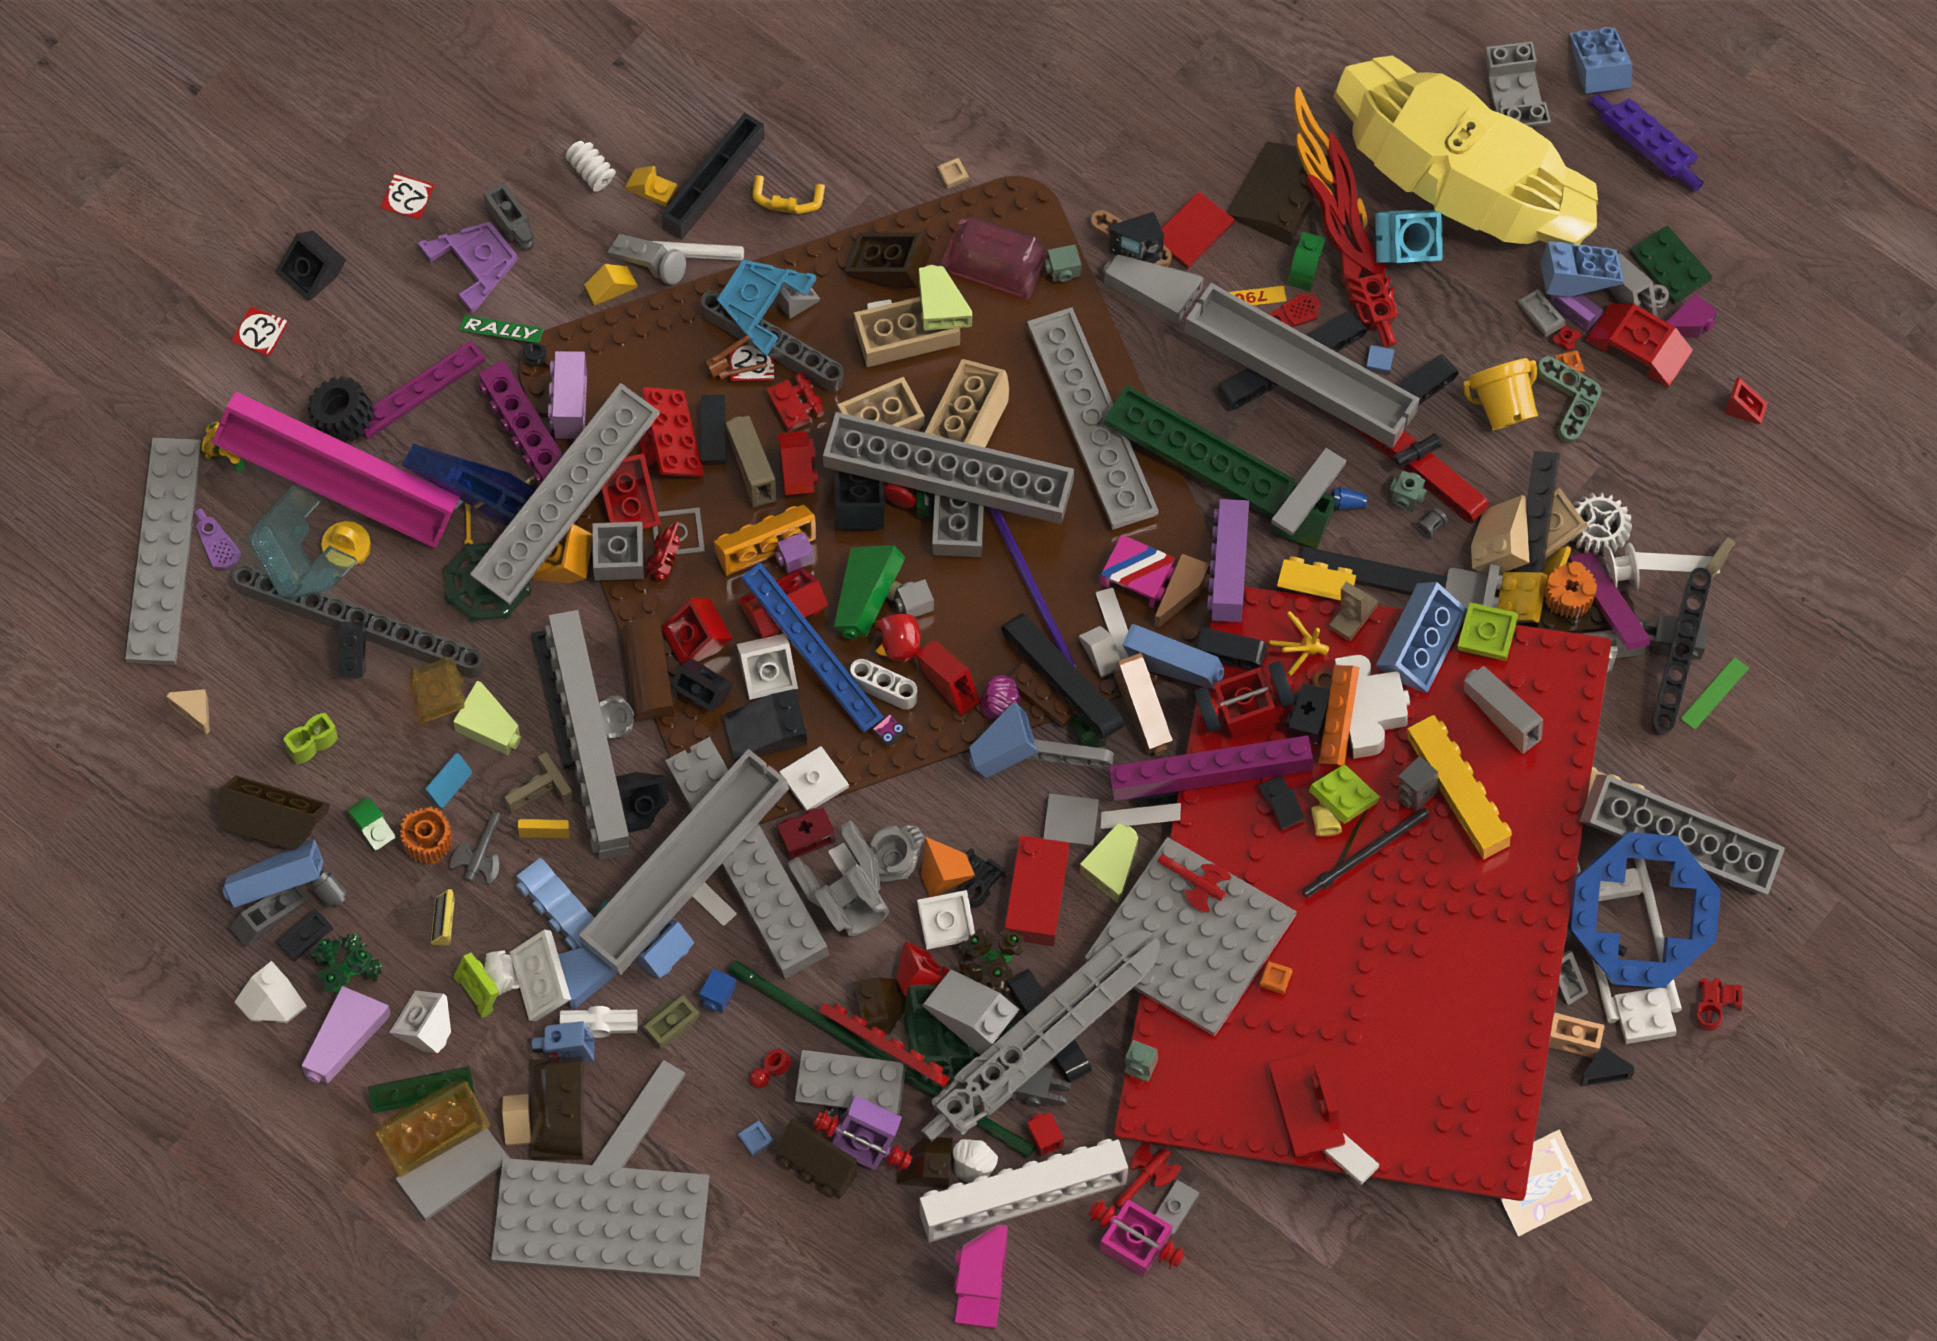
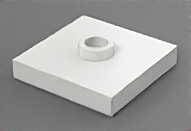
M822 746L779 771V774L787 780L789 789L805 811L817 808L849 788L848 782Z
M967 890L917 900L926 950L967 941L970 935L975 934Z

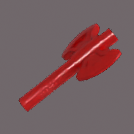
M1164 854L1159 857L1157 861L1159 864L1196 887L1195 890L1186 889L1184 893L1188 902L1197 910L1206 913L1210 912L1208 907L1209 896L1220 901L1225 898L1226 892L1221 890L1217 884L1221 881L1231 880L1232 877L1224 868L1214 864H1202L1201 869L1205 872V876L1202 877Z
M1146 1142L1136 1150L1131 1160V1169L1143 1168L1142 1172L1113 1203L1116 1208L1121 1210L1126 1201L1132 1199L1153 1176L1156 1177L1155 1187L1167 1185L1177 1177L1181 1170V1165H1165L1167 1159L1172 1155L1168 1149L1163 1148L1153 1156L1150 1152L1151 1143Z

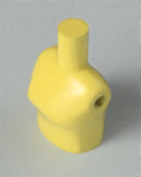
M1319 801L1320 805L1312 807V818L1317 836H1330L1342 832L1340 820Z

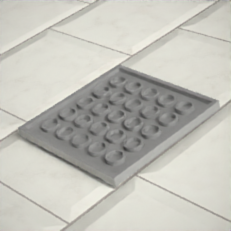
M1167 837L1085 956V961L1088 962L1107 944L1123 934L1140 930L1150 931L1153 935L1129 959L1156 937L1159 940L1158 957L1151 971L1133 989L1215 1037L1296 917V911L1229 873L1232 877L1231 880L1221 881L1217 884L1221 890L1226 892L1225 898L1220 901L1209 896L1208 907L1210 912L1206 913L1197 910L1188 902L1184 893L1186 889L1195 890L1196 887L1157 861L1164 854L1202 877L1205 876V872L1201 869V865L1213 863ZM1124 962L1109 975L1111 976L1117 969H1119L1124 964Z

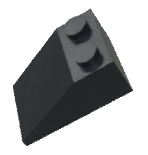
M834 470L835 529H884V481Z
M796 689L770 694L723 715L734 761H738L748 749L757 756L807 745V732Z

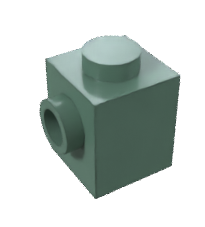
M1076 244L1048 250L1047 259L1044 260V267L1046 273L1051 274L1053 282H1065L1081 276V261Z

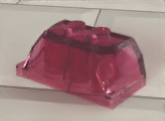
M968 215L959 221L940 266H943L947 272L1030 299L1044 267V260H1046L1047 255L1037 238Z

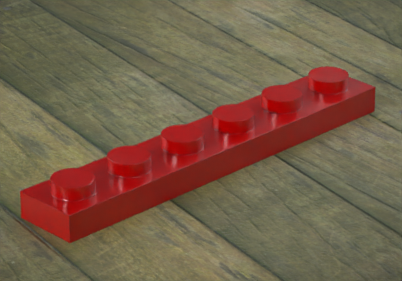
M825 1002L819 1010L821 1013L940 1085L945 1086L948 1082L949 1077L941 1073L944 1068L933 1061H930L929 1064L922 1061L924 1059L923 1055L913 1049L909 1053L904 1051L905 1045L893 1037L889 1042L884 1039L886 1033L874 1026L869 1030L865 1027L866 1021L856 1015H853L852 1019L846 1016L848 1010L835 1003L831 1007Z

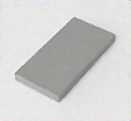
M480 1120L398 1176L396 1182L426 1221L502 1169L503 1158H510Z

